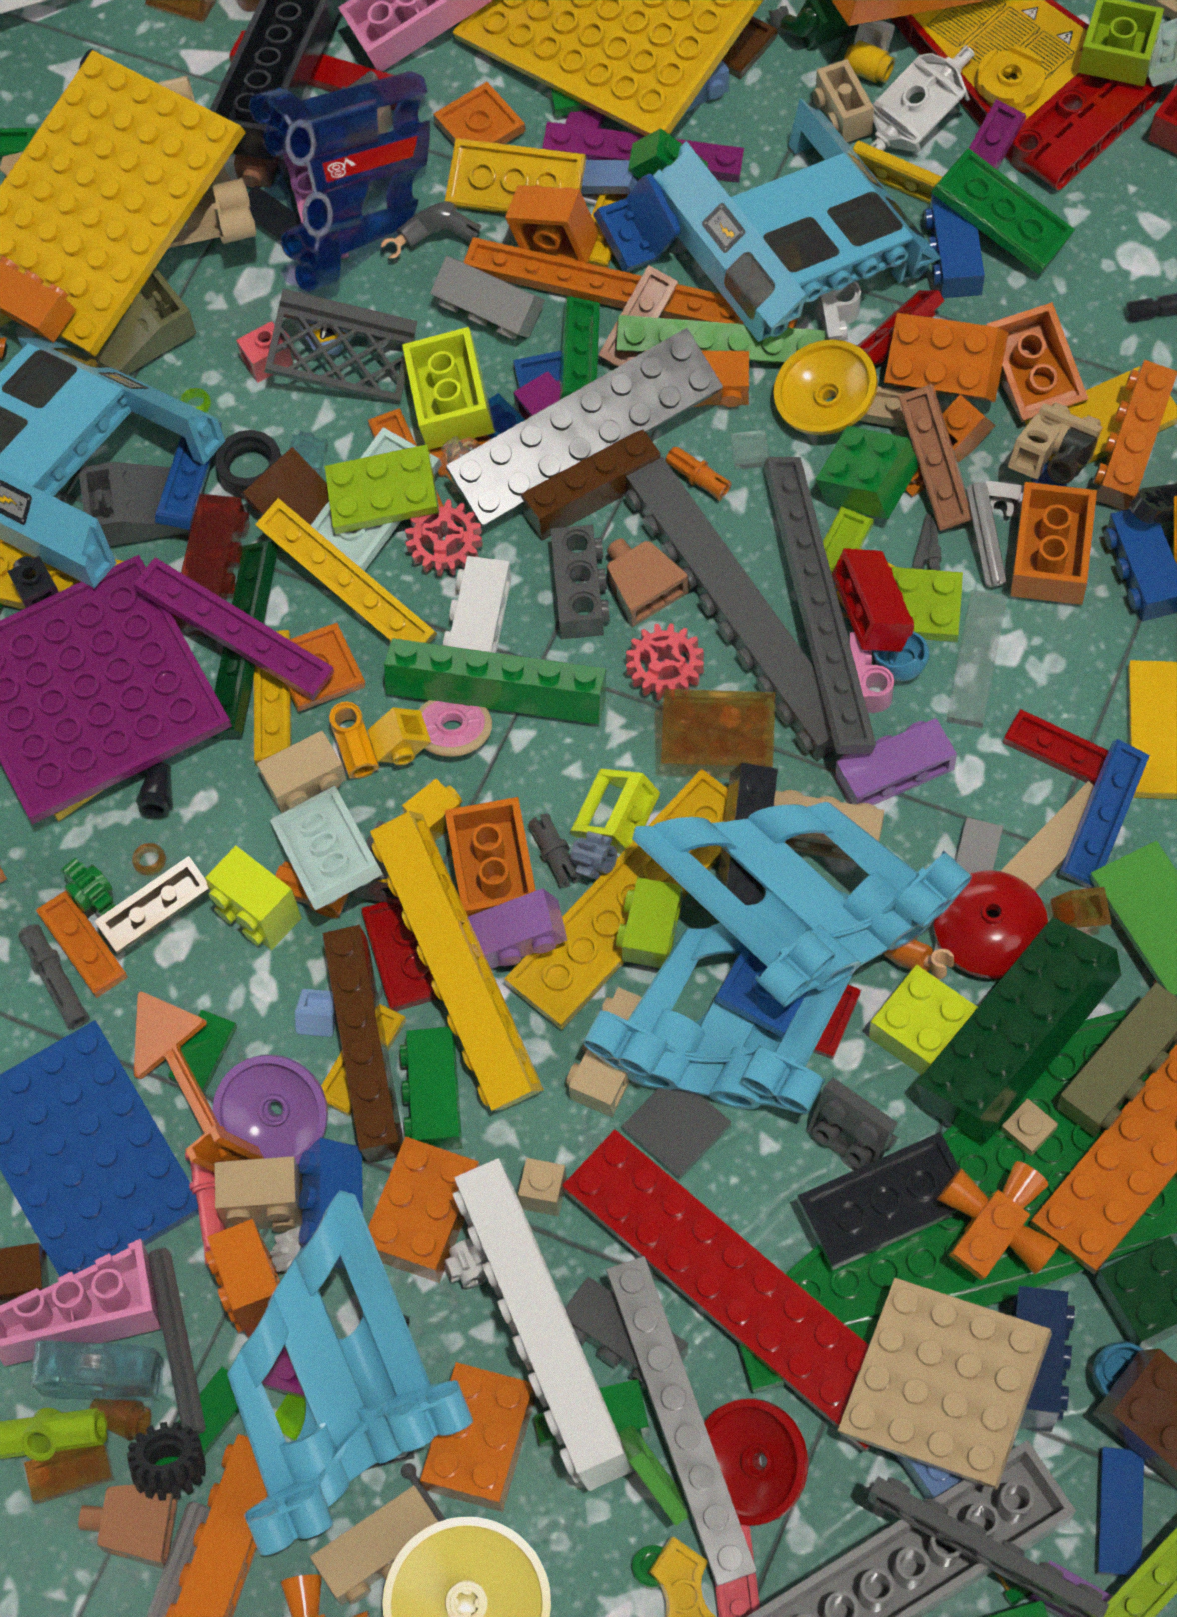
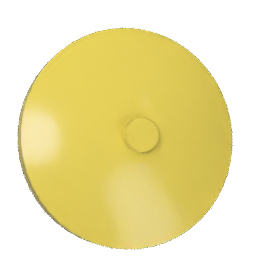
M478 1517L446 1519L416 1534L396 1556L384 1586L383 1617H550L551 1597L549 1583L542 1563L534 1550L521 1536L508 1527L492 1520Z

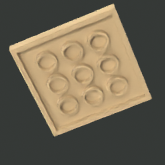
M894 1278L838 1432L840 1435L997 1490L1052 1332L1049 1328Z

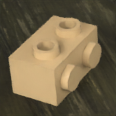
M848 59L817 69L816 88L813 89L815 104L819 109L823 108L826 117L845 141L849 142L872 134L874 107Z

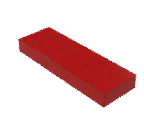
M1022 709L1018 712L1003 741V744L1085 783L1089 781L1093 785L1097 781L1109 751Z

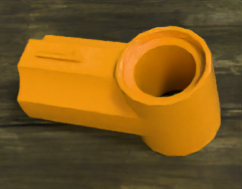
M340 702L331 709L329 719L349 779H362L371 776L373 772L379 769V765L364 724L362 712L352 702ZM345 720L356 721L349 728L339 726Z

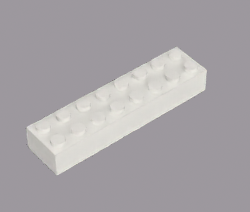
M497 1158L454 1177L459 1191L453 1193V1196L462 1216H464L467 1225L470 1227L467 1230L476 1251L479 1252L482 1261L486 1262L489 1260V1262L482 1265L491 1287L494 1288L497 1297L504 1296L503 1299L497 1301L506 1323L509 1324L512 1333L516 1334L519 1332L518 1336L513 1337L514 1344L522 1361L524 1360L528 1371L532 1369L535 1371L528 1375L531 1385L543 1407L549 1406L551 1409L544 1412L548 1426L553 1436L556 1437L558 1444L562 1445L565 1443L566 1445L565 1449L560 1450V1454L569 1475L571 1474L575 1483L582 1481L587 1490L591 1491L633 1472V1467L628 1461L619 1434L501 1161Z

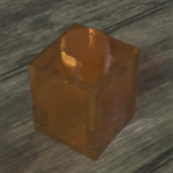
M1105 887L1070 890L1050 899L1053 917L1084 933L1093 932L1111 925Z

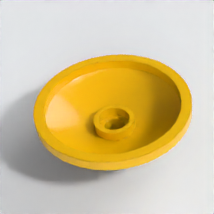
M842 340L817 341L796 351L783 364L774 384L775 404L781 417L792 428L811 435L834 434L845 430L847 426H852L867 413L877 393V373L870 357L860 347ZM835 397L833 400L827 401L828 398Z

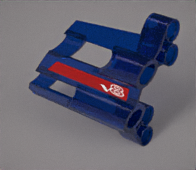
M409 71L300 100L296 95L283 87L257 93L251 97L249 109L253 119L257 123L266 124L267 126L263 134V143L268 153L276 157L288 154L289 159L295 165H307L313 192L306 198L303 205V223L286 230L281 237L284 253L290 259L298 260L299 262L295 269V279L299 287L304 291L311 292L336 283L341 273V255L396 232L400 226L414 216L419 199L414 198L412 194L413 180L418 170L422 166L427 165L430 140V120L420 122L418 118L419 105L424 95L428 92L425 79L420 74ZM397 103L393 116V131L378 135L377 109ZM392 176L386 195L388 208L363 215L364 202L370 183Z

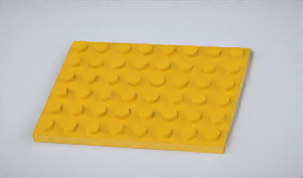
M492 0L460 21L452 33L456 40L644 136L660 128L670 135L763 0Z
M94 50L90 52L0 185V258L4 256L19 266L18 271L23 274L26 270L35 273L44 280L43 285L49 287L53 283L68 293L69 296L66 300L76 308V311L59 337L96 357L246 132L240 125Z

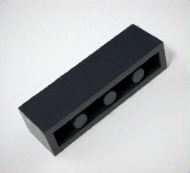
M743 762L730 772L724 822L748 819L752 813L774 806L778 769ZM721 847L717 879L743 904L754 905L763 900L764 886Z

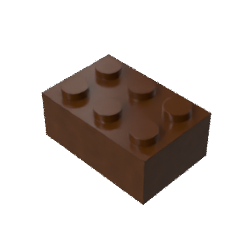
M1160 1348L1140 1350L1093 1414L1177 1489V1363Z

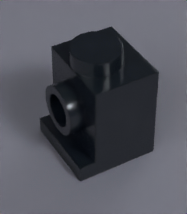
M30 556L22 557L13 564V569L7 571L25 608L59 593L40 556L34 559Z

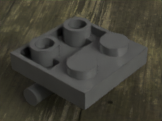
M833 1077L823 1089L807 1132L813 1135L818 1142L830 1147L844 1157L852 1166L860 1168L882 1158L886 1149H892L898 1140V1137L893 1134L898 1122Z

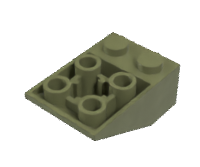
M155 267L96 357L87 352L85 353L96 368H113L128 375L196 334L190 310Z

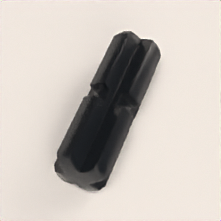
M1177 293L1156 296L1157 300H1153L1150 297L1127 302L1125 309L1128 320L1133 322L1155 318V314H1158L1159 317L1177 314Z

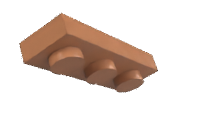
M648 265L621 315L660 318L678 285V281ZM618 320L598 354L600 359L615 367H619L640 354L616 351Z

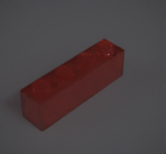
M199 494L181 569L182 574L226 601L228 594L234 593L236 577L233 571L235 563H240L243 550L240 541L242 533L248 532L250 522L249 512H245L241 498ZM171 613L182 634L210 637Z

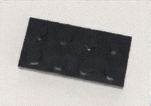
M938 1132L797 1195V1201L831 1270H834L961 1213V1211L937 1200L943 1189L960 1168L942 1133Z

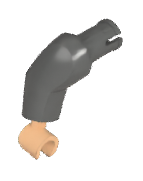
M442 201L411 217L397 229L398 236L396 238L388 237L382 241L381 248L388 242L396 243V252L388 256V258H395L400 254L402 245L412 247L430 234L440 232V230L444 231L445 229L470 244L472 238H476L477 232H479L482 225L458 213L454 203Z

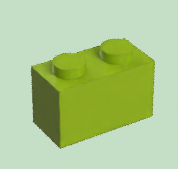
M637 877L635 890L628 889L625 899L624 912H629L627 924H620L617 934L616 946L622 948L623 961L658 968L662 967L673 947L683 902L681 885Z

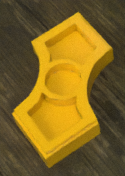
M674 1536L670 1537L648 1572L662 1588L666 1601V1617H716L706 1606L701 1589L702 1575L707 1565V1560Z

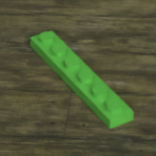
M619 315L616 351L643 353L645 350L688 328L701 351H749V361L784 364L791 355L804 346L825 340V330L787 327V330L779 336L768 337L758 342L745 324Z

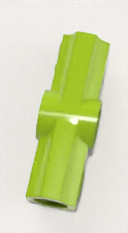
M45 1407L39 1409L33 1417L0 1421V1459L28 1456L36 1461H45L50 1459L56 1451L104 1445L107 1440V1420L104 1411H99L98 1408L61 1413L54 1408Z

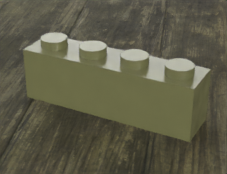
M1156 982L1060 1095L1057 1109L1094 1137L1103 1127L1109 1130L1122 1114V1111L1118 1108L1126 1099L1132 1102L1146 1086V1083L1142 1081L1150 1070L1156 1074L1170 1057L1166 1051L1174 1042L1177 1044V997Z

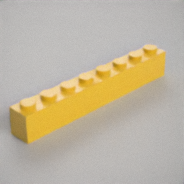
M408 811L371 830L370 833L374 840L372 843L373 852L376 858L381 863H384L389 874L387 884L391 892L400 899L404 909L402 911L403 921L407 928L414 932L419 943L417 953L423 964L429 966L434 978L432 981L433 990L447 1007L449 1027L456 1036L460 1037L465 1049L462 1051L463 1059L468 1068L475 1072L480 1083L478 1085V1093L481 1100L486 1106H490L491 1111L505 1110L544 1091L423 814Z

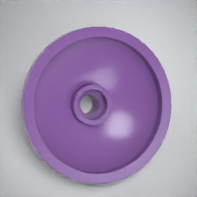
M272 1054L258 1055L240 1062L221 1080L213 1100V1113L220 1126L225 1127L227 1132L258 1146L264 1158L294 1156L297 1164H299L302 1153L308 1150L320 1137L323 1138L326 1131L328 1107L320 1083L306 1067L285 1056ZM272 1102H278L282 1105L283 1110L281 1114H277L272 1110Z

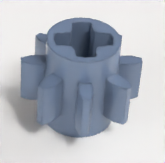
M587 831L586 838H578L574 842L570 853L572 863L578 865L576 873L598 879L602 873L607 874L611 872L617 861V850L614 846H610L612 838L591 831Z

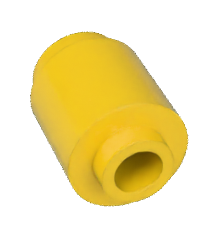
M859 40L855 45L850 44L844 56V60L848 59L857 76L874 83L878 81L886 83L895 65V58L889 56L888 51L862 40Z

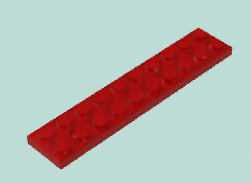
M614 1129L562 1185L563 1191L639 1257L645 1256L648 1265L839 1429L869 1345ZM849 1438L864 1452L871 1447V1445Z

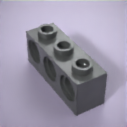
M593 525L550 529L561 639L604 635L603 622L610 621L608 600H601L600 590H607L605 568H597V559H603L602 538H594ZM578 548L584 550L579 553L571 552L572 550ZM579 579L587 580V582L583 584L574 583L576 580ZM587 610L591 612L587 615L577 614L579 611Z

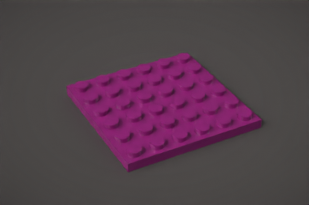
M139 554L115 565L95 588L83 582L77 583L0 620V762L32 825L232 727L226 712L171 612L135 590L134 582L146 569Z

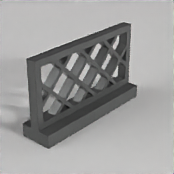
M283 288L264 372L400 404L407 372L404 352L402 357L390 363L381 348L389 343L402 346V344L413 342L418 321ZM283 317L298 321L304 331L289 339L281 327ZM322 327L332 329L338 338L324 347L314 334L315 331ZM280 335L284 342L278 345ZM356 335L365 337L371 345L370 348L358 355L347 341ZM308 336L317 348V351L302 358L294 343ZM342 344L351 359L336 366L327 352ZM287 347L297 360L296 363L289 367L273 364L275 354ZM375 352L385 367L370 374L361 360ZM322 356L331 370L323 375L314 374L307 363ZM356 364L365 378L357 383L347 382L341 371ZM400 365L398 374L394 368ZM389 372L396 382L395 393L381 390L375 379Z

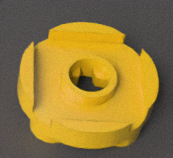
M1009 46L1008 51L998 52V48L990 51L982 58L978 67L977 90L979 95L985 97L993 104L998 99L1019 111L1023 110L1026 104L1033 102L1043 90L1045 71L1041 67L1042 61L1034 52L1020 46ZM1014 73L1017 75V79L1008 80L1003 75L1010 76Z

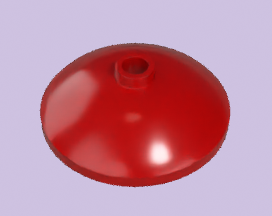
M994 870L969 873L972 875V879L942 915L933 920L935 939L940 949H947L952 952L954 966L960 970L981 978H1003L1048 923L1047 911L1036 891L1022 879L1009 873ZM996 910L1000 916L991 918L986 912Z
M739 1399L722 1405L708 1417L704 1424L740 1525L756 1526L771 1523L788 1513L797 1503L804 1490L808 1475V1453L802 1433L794 1420L784 1410L768 1401L761 1399ZM761 1454H764L767 1459V1464L764 1468L759 1462Z

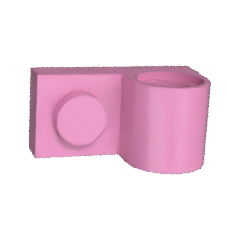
M850 632L849 643L868 713L882 712L892 702L893 674L884 666L872 665V650H862L855 632ZM872 686L881 687L883 690L880 692H874L869 690L868 688Z

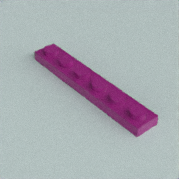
M547 121L542 149L585 154L587 160H630L633 143L645 136L637 133ZM676 139L682 144L687 141L696 154L708 162L707 168L717 180L739 183L744 148Z
M154 557L134 582V588L137 592L311 700L316 698L334 674V668L156 557Z

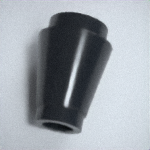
M159 762L149 767L136 798L139 812L146 817L163 818L173 807L171 767L166 763Z

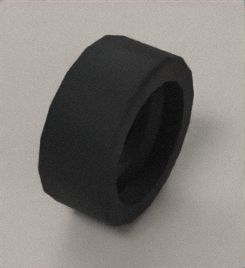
M255 430L238 431L227 437L217 450L215 463L219 480L225 490L237 498L244 499L241 494L263 474L261 473L250 478L234 476L230 472L229 466L237 456L252 451L264 453L270 459L267 469L282 457L280 448L275 440L264 432Z

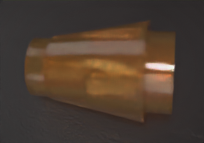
M95 1398L89 1409L98 1408L99 1411H104L107 1420V1430L128 1441L133 1440L139 1432L146 1435V1428L151 1424V1409L144 1406L142 1401Z

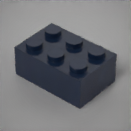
M1026 1286L1018 1287L1011 1316L1049 1328L1052 1332L1019 1426L1021 1429L1052 1432L1056 1421H1062L1064 1411H1067L1069 1386H1063L1062 1380H1066L1067 1370H1070L1072 1346L1065 1345V1341H1068L1070 1330H1073L1075 1306L1068 1305L1069 1292Z

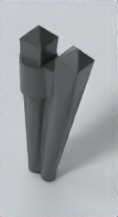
M926 514L913 568L924 569L925 564H929L930 570H941L942 554L938 542L937 521L934 514Z

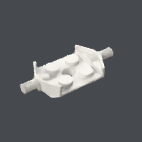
M964 45L953 59L949 56L943 58L931 53L919 55L872 104L874 107L873 121L877 129L875 133L877 139L871 146L882 151L891 147L920 152L919 143L963 97L966 101L969 100L960 72L968 61L975 56L972 49ZM914 93H925V98L921 102L916 104L908 102Z

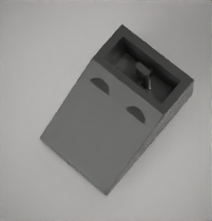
M109 462L79 468L83 511L98 519L109 546L198 531L196 513L190 530L155 523V513L171 467Z

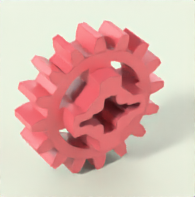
M447 499L444 507H439V513L421 516L420 518H411L410 523L413 528L405 530L406 538L409 539L406 542L407 550L413 553L412 560L414 564L423 561V571L427 573L434 567L436 568L437 576H441L444 569H449L452 576L456 575V566L458 565L465 569L467 556L478 557L476 548L483 545L482 537L478 536L482 533L480 523H475V513L472 511L465 515L466 510L463 503H460L455 509L452 508L451 499ZM454 521H457L463 527H457ZM421 544H423L425 548L431 549L434 552V555L428 553Z
M671 623L665 631H662L659 624H655L654 633L650 634L645 629L641 630L642 640L632 638V650H626V662H628L626 664L627 675L632 676L633 687L642 685V695L644 696L648 695L651 691L656 692V700H661L663 693H668L671 700H675L676 691L678 690L685 695L689 694V683L698 685L699 674L704 673V662L702 661L704 660L703 648H698V638L695 636L687 639L688 629L685 627L679 633L674 632V624ZM683 651L688 656L689 664L686 663V659L682 656ZM641 660H644L645 666L648 667L647 673L642 668Z

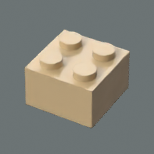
M294 1156L215 1162V1209L226 1229L250 1219L254 1220L258 1229L272 1228L275 1232H287V1230L293 1229L295 1226L302 1225V1208L299 1207L302 1174L299 1172Z

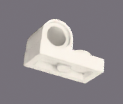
M856 281L848 284L841 290H833L818 297L822 329L825 330V340L847 341L846 324L854 322L860 313L861 288Z

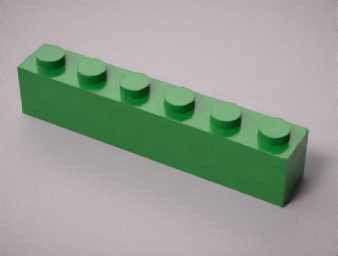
M395 638L391 640L384 662L386 694L479 706L488 709L592 724H600L606 700V668Z

